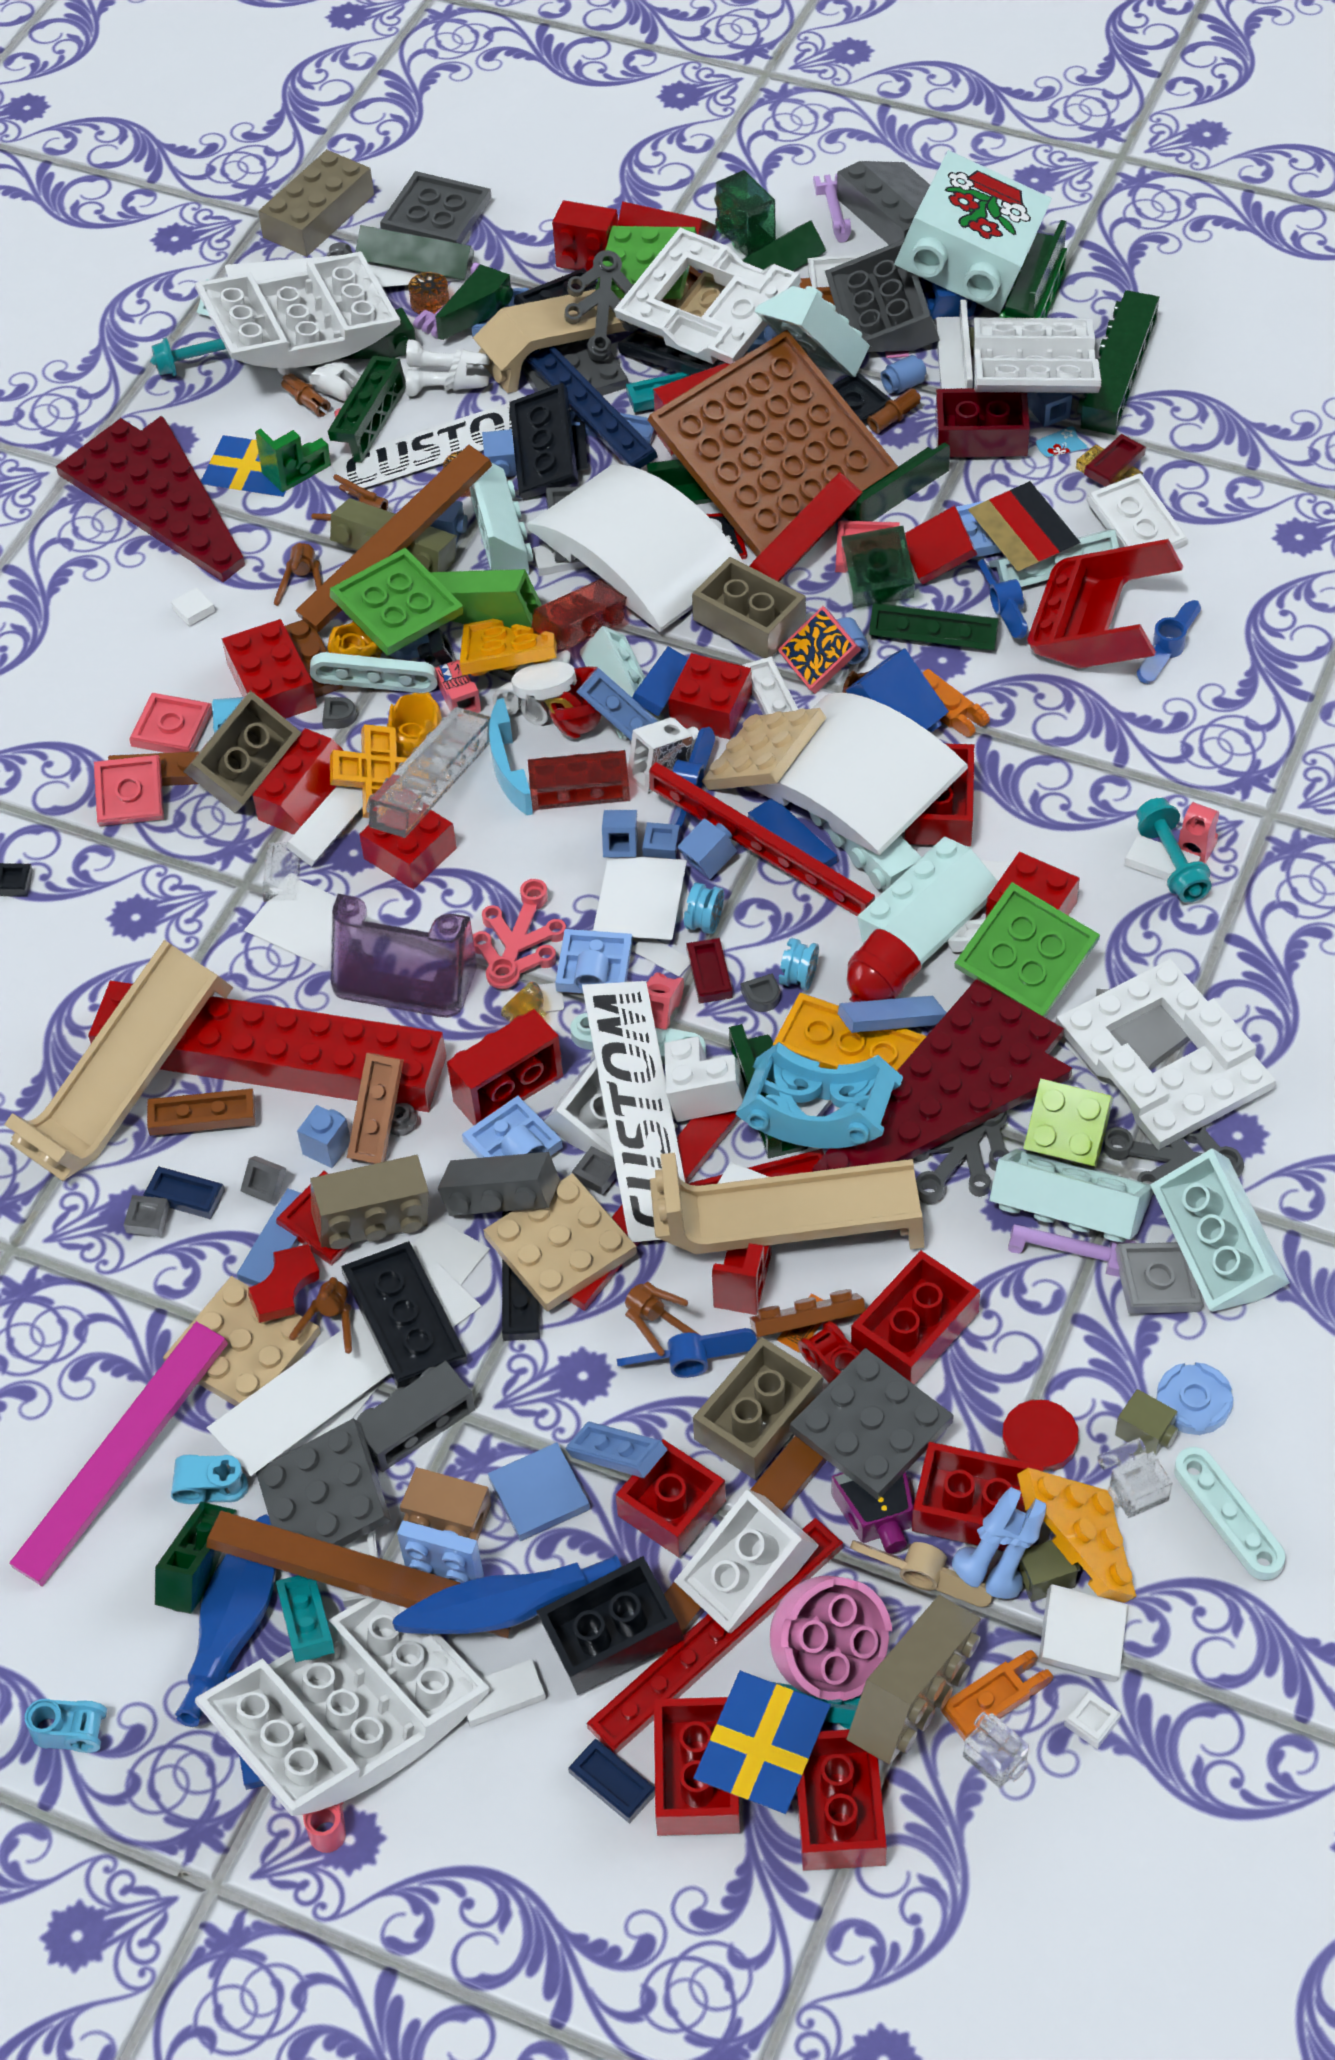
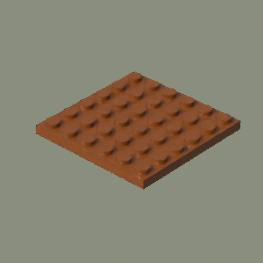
M788 330L780 333L657 409L647 419L757 557L839 472L844 474L861 491H864L899 468Z

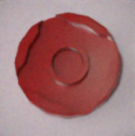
M1032 1399L1018 1404L1008 1413L1002 1428L1004 1449L1010 1459L1042 1465L1044 1470L1053 1469L1055 1471L1063 1468L1072 1460L1078 1447V1426L1072 1414L1062 1405L1049 1400Z

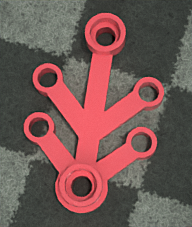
M529 879L521 885L520 894L523 906L513 931L510 930L504 921L502 911L498 906L490 905L482 911L483 924L487 928L494 930L505 947L503 955L499 956L492 946L489 933L479 931L471 937L473 951L477 954H482L489 965L486 969V979L494 988H510L518 982L521 973L538 965L542 968H550L556 963V951L550 945H542L537 948L535 953L517 960L519 952L548 939L552 942L563 940L566 924L560 919H552L546 926L527 934L536 910L543 907L548 899L547 886L542 880ZM491 915L497 916L493 919L488 918ZM554 929H560L559 932H552ZM480 941H486L485 944H477ZM543 955H550L549 958H542Z

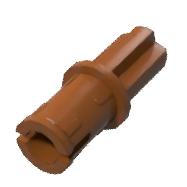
M293 373L285 374L282 377V388L294 396L299 405H305L318 417L326 415L319 409V406L328 412L330 402L315 392L313 385L305 384Z
M911 388L895 400H888L885 403V407L867 418L868 426L874 433L879 434L893 422L901 421L904 414L919 405L921 395Z

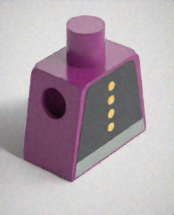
M906 1472L879 1500L844 1473L832 1476V1497L861 1542L867 1543L880 1538L885 1552L890 1554L896 1553L907 1546L902 1531L912 1527L913 1503Z

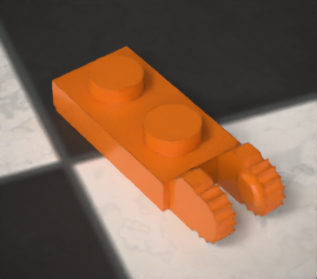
M930 669L922 672L949 711L939 719L949 728L953 727L960 734L962 733L963 736L968 738L976 731L971 721L977 723L980 727H984L989 723L990 717L984 708L982 709L977 703L974 704Z
M1033 1650L1026 1651L1009 1663L1005 1661L949 1698L946 1705L940 1711L964 1742L1030 1699V1696L1044 1689L1053 1680L1054 1677L1048 1669L1038 1672L1024 1683L1018 1677L1025 1670L1030 1669L1037 1661L1038 1656Z

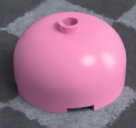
M818 1576L796 1585L779 1603L770 1627L771 1653L781 1675L797 1690L820 1699H841L845 1701L862 1694L867 1678L886 1657L889 1631H892V1624L883 1601L867 1585L838 1576Z

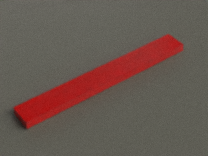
M655 762L649 769V788L701 821L705 818L715 826L721 823L733 835L732 840L852 914L858 916L875 900V895L660 763Z
M737 1110L691 1119L677 1136L685 1183H689L739 1121L740 1118L736 1115ZM621 1205L611 1218L628 1236L623 1205ZM633 1242L636 1247L640 1244V1242ZM623 1263L566 1300L586 1311Z
M814 1518L802 1530L819 1546L788 1583L732 1633H728L707 1614L683 1636V1641L670 1647L587 1722V1729L616 1755L654 1721V1699L679 1698L772 1614L792 1588L810 1579L843 1549V1542L817 1518Z

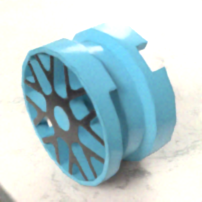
M694 883L687 899L688 910L684 912V926H686V929L695 930L696 928H701L703 933L707 934L715 932L723 908V888L714 887L713 889H708L705 884Z
M790 938L787 946H790L791 949L784 950L780 966L784 975H779L780 985L790 986L791 984L798 985L801 982V989L807 991L815 975L819 945L812 943L808 948V945L801 944L799 939Z

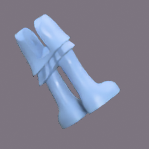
M1012 1487L1001 1496L991 1513L983 1519V1526L977 1529L981 1539L977 1548H961L952 1559V1567L956 1574L965 1583L977 1588L984 1580L989 1564L999 1545H1007L999 1563L990 1572L985 1586L986 1592L989 1595L1002 1599L1017 1597L1021 1592L1023 1577L1017 1567L1026 1548H1029L1038 1540L1046 1513V1504L1036 1498L1026 1513L1016 1509L1021 1491Z

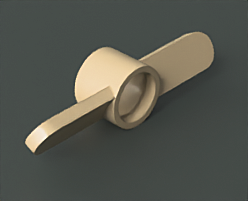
M853 1540L851 1543V1549L900 1568V1577L907 1584L915 1588L928 1591L937 1590L978 1607H986L992 1601L993 1596L986 1592L985 1583L982 1582L977 1588L971 1587L955 1571L945 1568L947 1556L933 1545L914 1542L910 1545L905 1559H902L856 1540Z

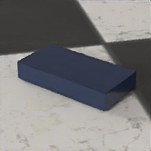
M158 1166L143 1195L165 1198L168 1200L169 1208L211 1219L225 1192V1188L222 1183Z
M596 1738L568 1767L569 1774L629 1824L655 1796V1787Z

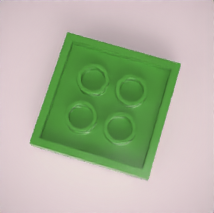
M612 226L606 250L615 252L621 258V272L631 284H635L679 228L696 233V228ZM603 261V264L607 267L613 265L609 261ZM690 265L663 299H682ZM600 278L597 281L595 290L599 288ZM612 280L611 290L618 298H624L625 293Z
M406 548L330 588V598L387 656L463 614V605Z
M1011 882L954 964L957 970L972 979L980 980L1041 1016L1046 1017L1099 941L1100 934Z

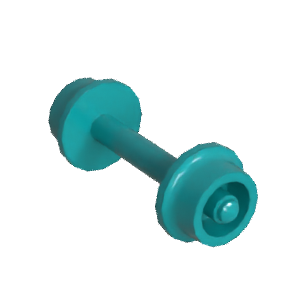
M165 337L161 343L151 346L153 357L150 363L156 365L159 375L172 374L174 377L177 376L174 362L225 350L226 347L220 338L171 350L167 337Z
M1164 798L1148 800L1137 810L1136 816L1139 821L1137 829L1140 835L1146 838L1160 837L1176 868L1167 880L1170 892L1178 895L1183 902H1194L1203 898L1212 887L1209 879L1211 871L1208 865L1202 861L1188 863L1171 831L1180 821L1178 809L1170 805Z

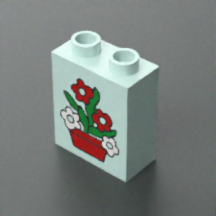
M948 150L911 223L894 265L1000 313L1052 198Z

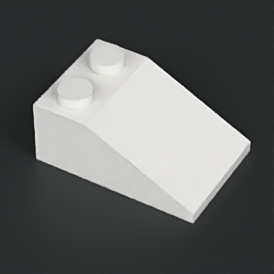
M594 1059L581 1071L544 1122L576 1148L587 1152L593 1146L613 1157L596 1059Z
M746 1489L674 1582L728 1633H732L798 1573L819 1545L768 1498Z

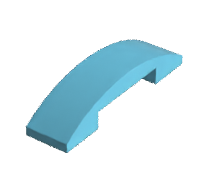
M504 698L497 699L489 723V739L494 772L501 789L511 803L525 815H532L531 792L524 769L510 770L504 744L513 743L511 722Z

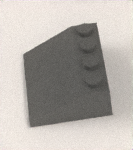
M858 161L837 171L838 200L888 245L904 240L930 184L905 162Z
M904 240L825 270L837 313L849 319L848 324L863 334L862 338L870 345L867 352L913 351L940 340L920 277L894 265Z

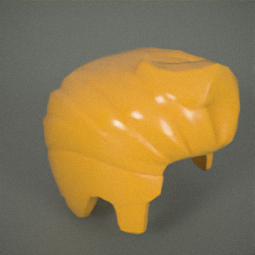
M354 621L351 624L333 627L327 645L328 652L336 654L380 658L383 652Z
M429 692L401 696L395 705L391 704L387 727L396 728L397 757L408 758L415 754L423 753L436 744L441 736L442 716L440 707Z

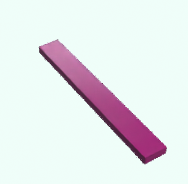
M197 1321L193 1324L9 1562L13 1569L43 1587L228 1345L226 1338Z

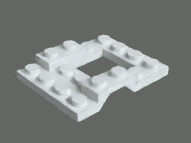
M679 228L615 307L614 312L616 318L662 336L665 344L712 364L717 359L732 364L743 357L768 325L754 312L756 307L792 286L798 287L801 279L799 273L776 264L764 270L747 264L729 246ZM689 265L713 274L715 283L726 286L702 317L661 302Z
M1171 959L1056 1017L1055 1023L1064 1028V1037L1097 1076L1110 1078L1127 1098L1136 1124L1158 1150L1275 1087L1276 1079L1256 1058V1046L1214 998L1207 1001ZM1158 1006H1162L1198 1049L1152 1073L1127 1043L1121 1046L1110 1031Z

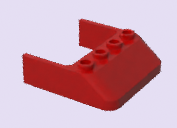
M1169 539L1073 556L1059 561L1050 573L1027 638L1033 652L1075 668H1088L1155 656L1156 651L1141 624L1109 629L1122 588L1126 582L1132 579L1182 571L1183 565Z

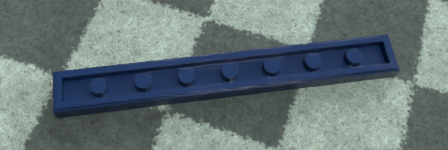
M554 346L537 349L524 359L549 387L560 383L565 384L568 390L569 407L625 465L641 469L658 458L656 450Z

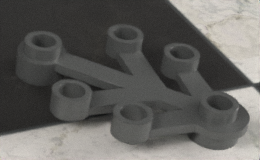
M609 250L596 254L593 260V268L580 277H571L567 284L568 293L573 297H579L583 294L585 287L600 278L599 288L578 304L571 303L567 305L564 313V318L568 323L576 324L584 314L597 306L595 335L589 339L587 345L588 355L596 361L606 359L611 350V341L606 337L609 307L614 312L615 307L620 303V299L611 290L612 280L625 295L634 285L621 272V258L615 252ZM603 261H609L613 265L607 267L603 264ZM577 283L581 286V288L575 290L571 287V285ZM574 310L578 313V316L572 317L568 312ZM621 320L623 328L629 332H634L639 328ZM595 342H602L605 347L598 348Z
M1007 1111L968 1130L964 1134H960L912 1158L914 1161L922 1162L929 1158L930 1153L950 1151L935 1171H925L917 1176L918 1195L922 1202L933 1204L942 1198L944 1183L965 1157L970 1172V1193L978 1197L989 1193L991 1179L985 1173L978 1141L986 1133L991 1148L988 1164L992 1170L996 1171L998 1162L994 1158L1003 1157L1009 1153L1005 1149L1000 1130L1006 1124ZM983 1182L985 1185L978 1187L974 1183ZM933 1189L934 1192H926L924 1190Z
M1205 1126L1197 1129L1200 1133H1190L1184 1136L1187 1142L1198 1143L1204 1152L1213 1148L1229 1158L1238 1178L1241 1176L1244 1169V1161L1240 1153L1232 1147H1220L1208 1134ZM1122 1127L1111 1128L1104 1136L1103 1149L1114 1160H1121L1131 1155L1166 1162L1152 1171L1140 1173L1137 1178L1139 1182L1150 1181L1154 1183L1203 1154L1194 1152L1182 1138L1169 1144V1147L1165 1146L1158 1150L1154 1144L1133 1141L1131 1133ZM1113 1145H1120L1123 1148H1116Z

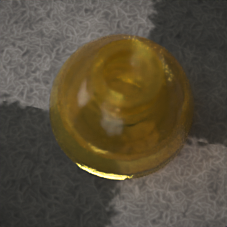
M529 982L501 1009V1016L511 1022L515 1017L535 1009L544 1018L547 1013L543 1010L544 998L539 985L536 982Z

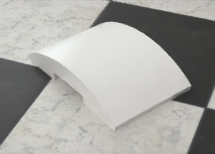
M361 251L308 261L307 271L255 281L250 272L195 283V288L231 358L255 366L298 368L331 362L372 345L400 325L399 316Z
M974 318L975 392L1098 393L1101 387L1099 362L1095 358V334L1092 318Z
M612 464L527 524V528L568 561L572 562L576 558L616 588L615 597L659 632L693 608L692 593L729 557L745 564L717 525L689 498L662 479L644 470L623 464Z
M831 693L825 695L813 707L820 708L826 719L778 783L747 787L768 798H772L784 806L792 802L828 821L833 832L880 855L968 769L967 763L936 736L900 712L863 696L850 693Z
M368 1596L328 1620L335 1653L321 1656L315 1660H304L296 1663L292 1651L270 1664H267L262 1658L195 1698L196 1705L291 1816L308 1814L337 1805L391 1777L446 1736L489 1693L487 1684L440 1634L403 1633L394 1629L393 1619L407 1608Z

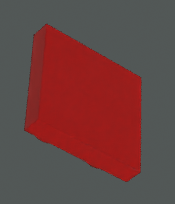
M955 505L900 535L922 585L978 555Z

